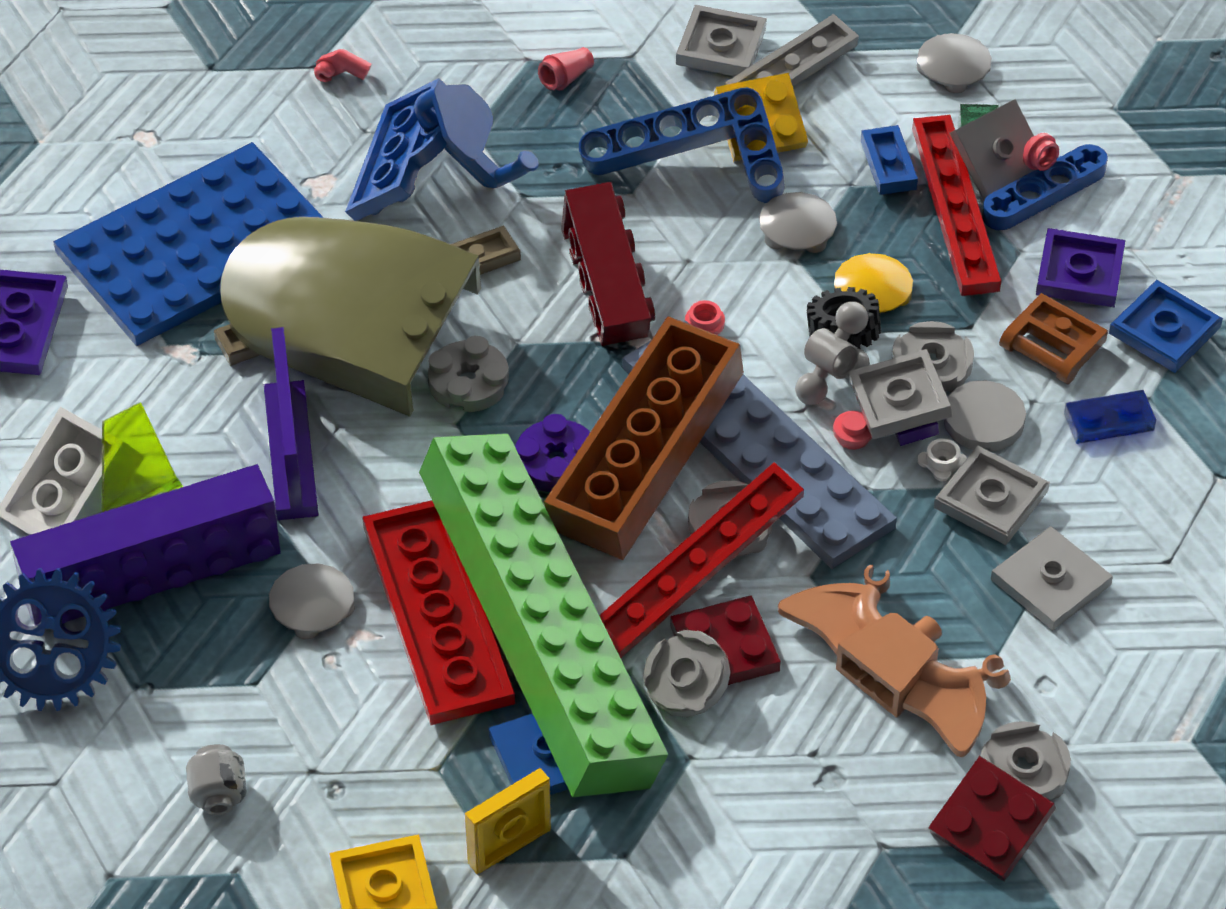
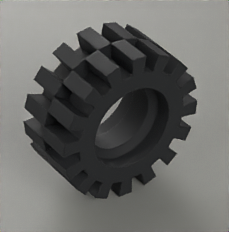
M841 287L834 288V293L826 290L821 292L822 298L816 295L812 298V302H808L806 311L809 337L815 331L822 328L828 329L835 334L838 329L835 319L836 312L846 302L860 303L868 313L866 327L857 334H851L847 342L861 349V344L868 347L872 345V340L877 341L879 334H881L879 301L873 293L867 295V290L860 289L858 292H855V287H848L847 291H841Z

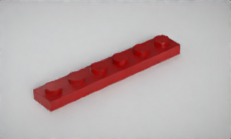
M951 115L913 118L912 131L961 296L1000 292L1001 278L968 170L949 134L955 130Z
M775 462L599 615L620 658L804 497V489Z

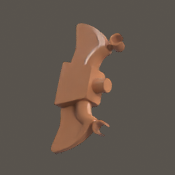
M869 565L864 571L865 585L857 583L822 585L803 590L779 602L778 612L781 616L812 630L826 641L837 655V671L896 718L906 709L925 719L935 728L947 746L958 757H964L969 753L983 727L986 711V691L983 681H986L990 687L997 689L1007 686L1011 681L1009 670L992 673L1004 667L1003 659L997 655H989L985 658L981 669H977L976 666L952 668L938 662L939 648L935 641L941 637L942 630L939 624L930 616H924L914 625L910 624L898 613H889L882 617L877 610V605L881 597L880 594L886 592L890 587L889 570L885 572V577L881 581H873L871 578L874 567Z

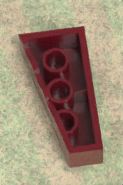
M611 182L565 190L561 225L564 240L569 239L571 248L569 249L572 263L573 265L578 264L579 283L583 293L591 292L592 294L588 296V308L601 346L646 338L649 334L650 322L655 321L653 301L651 297L645 298L642 289L645 286L642 264H635L632 255L635 252L634 236L632 230H625L622 219H625L624 202L621 195L615 196Z

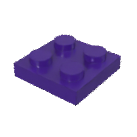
M1047 228L1036 295L1039 296L1043 293L1050 298L1115 308L1126 240Z

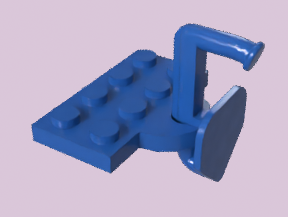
M438 78L385 105L345 212L354 221H358L370 214L376 215L385 207L396 202H404L415 190L414 183L421 167L432 161L443 149L481 185L492 189L516 180L530 171H535L538 168L539 162L532 152L522 151L519 153L518 159L499 168L483 153L493 124L492 112L486 101L467 84L446 85Z

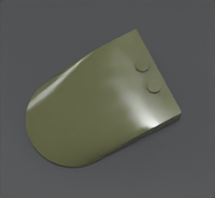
M319 217L286 218L257 229L234 249L222 273L221 301L230 328L239 340L254 352L274 361L271 328L284 327L288 367L410 417L414 411L410 383L463 289L477 295L481 290L479 256L441 240L389 225Z

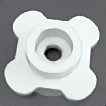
M936 439L928 445L927 452H921L918 455V464L931 470L935 479L947 481L950 479L951 474L961 467L967 457L964 454H960V448L954 441Z

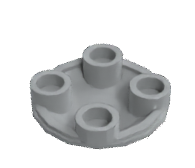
M949 33L937 35L927 40L921 46L918 52L916 68L920 74L926 75L929 79L945 85L947 91L962 93L967 89V85H971L986 76L991 69L992 58L988 48L979 40L963 34Z
M803 192L785 193L772 198L763 206L759 216L760 229L765 234V243L773 249L785 247L793 250L806 249L812 253L821 252L826 248L827 240L833 236L837 226L836 214L829 203L816 195Z
M319 563L302 564L287 570L275 580L269 593V607L276 620L288 629L294 630L296 636L302 639H312L319 632L338 625L344 618L349 617L355 609L353 586L347 576L334 567Z

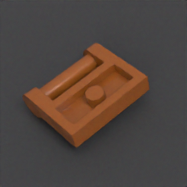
M1041 293L1006 328L1000 338L999 345L1010 352L1013 350L1018 351L1056 373V378L1060 381L1070 384L1076 377L1079 369L1106 342L1108 330ZM1029 333L1068 355V357L1064 360L1027 339L1024 335Z

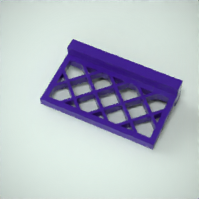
M284 327L271 328L277 383L263 385L277 521L317 517L319 514L304 380L290 381Z

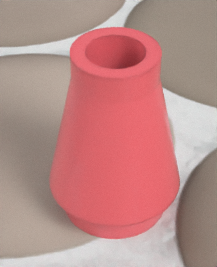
M585 47L547 55L538 66L540 81L549 90H563L582 73L593 67L594 58L592 53Z

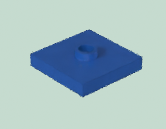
M1156 280L1110 324L1109 334L1176 373L1221 328L1223 318Z
M533 713L489 728V738L511 785L541 768L550 778V795L568 790Z

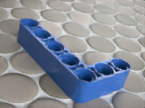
M748 87L597 128L585 133L579 142V152L586 170L595 175H604L735 138L754 198L760 202L768 203L772 198L782 195L785 190L783 169L762 98L757 91ZM744 105H750L756 109L748 116H742L737 113V110ZM706 116L718 118L716 124L712 126L700 124V121ZM670 126H676L681 129V132L674 137L663 135V131ZM638 136L644 139V142L638 147L632 148L625 145L632 137ZM754 140H761L766 143L765 147L759 151L749 150L747 145ZM596 147L607 149L606 153L600 158L589 156V152ZM763 175H772L776 178V181L770 186H762L757 183V180Z

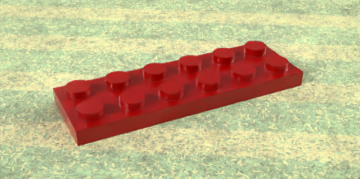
M430 500L363 516V528L430 726L514 705L515 693L486 613L433 501Z

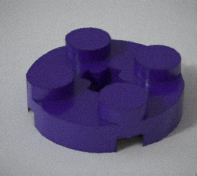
M549 414L543 421L527 428L520 435L515 445L535 488L544 492L552 491V487L556 485L590 433L581 424L566 420L561 414ZM556 451L563 452L565 458L562 459L561 457L556 456L553 459H550L549 453Z

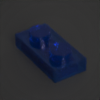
M1144 390L1065 403L1064 415L1076 444L1155 431L1156 418Z

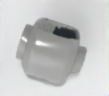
M220 744L204 746L187 763L186 773L190 802L199 808L205 809L206 813L211 815L226 814L246 796L244 761L230 747Z

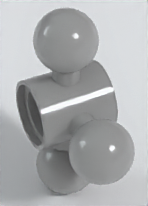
M846 302L838 308L835 317L838 329L835 334L828 329L822 328L815 331L809 337L805 345L804 355L808 361L816 365L813 373L801 376L796 383L795 392L802 403L817 405L825 399L828 393L825 379L828 374L837 379H849L848 371L870 365L868 355L863 350L847 342L851 334L861 332L867 325L868 313L860 303Z

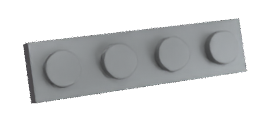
M832 14L725 82V85L789 73L792 86L794 87L855 48L858 44L859 35L835 14Z

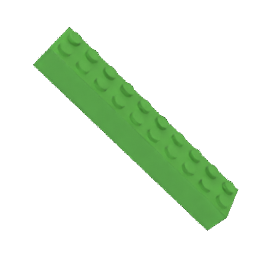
M509 434L433 437L419 474L571 796L581 797L651 789L668 756V752Z

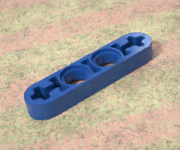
M1093 144L1079 146L1057 158L1056 162L1045 171L1034 170L991 193L985 198L983 204V222L994 230L1010 229L1102 179L1106 173L1107 153L1101 147ZM1055 175H1063L1067 177L1070 181L1066 183H1057L1054 182L1051 179V177ZM1033 191L1039 194L1040 197L1037 199H1027L1021 193Z

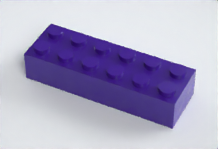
M258 464L10 541L18 579L19 575L24 573L31 582H34L36 571L39 568L43 569L46 579H52L55 570L61 568L62 581L66 582L75 572L79 573L78 587L83 588L86 584L93 581L94 587L90 595L93 598L102 594L107 595L106 600L100 606L103 611L131 601L142 600L147 596L171 588L183 587L190 582L212 575L223 574L231 569L253 562L264 561L271 556L281 554L274 499ZM26 604L33 625L40 624L42 619L40 609L33 604ZM69 609L63 613L62 623L84 617V614L79 610Z

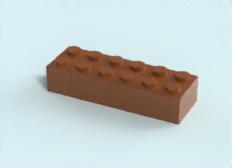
M667 316L544 501L545 508L559 534L624 560L744 374L739 343Z

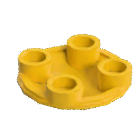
M868 253L854 256L842 263L835 273V288L841 287V291H847L848 287H855V292L864 289L867 290V295L873 293L879 301L880 313L907 305L912 297L913 279L909 270L898 260L883 254Z

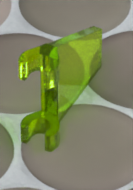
M141 402L102 421L101 513L150 498L160 492L165 493L183 487L165 454Z

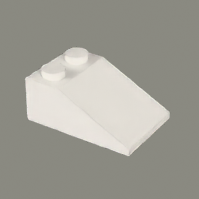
M60 407L0 503V517L31 535L102 513L123 493L144 456L118 438Z

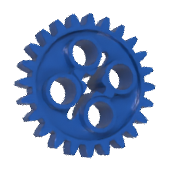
M39 568L36 571L34 582H31L24 573H21L19 575L20 588H15L9 582L3 584L7 598L0 597V683L5 681L8 684L3 696L5 698L10 697L16 691L21 693V707L27 704L30 697L36 699L38 711L43 710L47 700H52L56 711H60L63 698L68 697L74 706H78L80 703L78 692L82 690L92 698L95 695V690L91 682L94 680L105 685L108 681L101 668L115 669L117 665L112 658L107 656L108 653L121 650L120 644L110 641L111 636L121 632V627L108 625L107 622L117 612L115 609L103 611L100 607L107 598L106 594L99 595L96 598L90 595L94 587L93 581L86 584L83 588L77 586L79 573L75 572L66 582L62 581L61 568L55 570L52 579H46L43 569ZM24 604L37 606L42 614L40 624L36 626L24 625L18 617L19 607ZM69 609L81 611L86 618L85 628L76 632L65 628L62 623L63 613ZM47 629L54 630L53 635L55 638L87 640L89 645L83 648L66 643H55L52 650L45 649V642L41 640H16L10 637V633L16 631L33 636H43ZM25 647L33 651L36 656V665L27 670L18 668L13 661L14 650ZM63 653L74 654L80 661V670L73 675L62 673L57 667V657Z

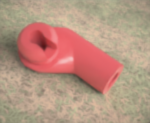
M338 49L321 56L317 60L314 74L322 82H329L332 80V76L334 77L344 72L364 80L372 64L347 50Z

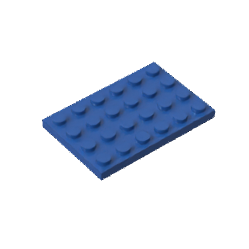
M251 142L53 241L57 255L136 346H139L222 303L220 289L223 270L234 249L248 235L269 223L286 218L324 217L264 153Z

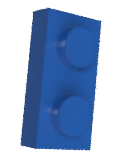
M899 125L861 130V144L879 195L917 190L918 178Z

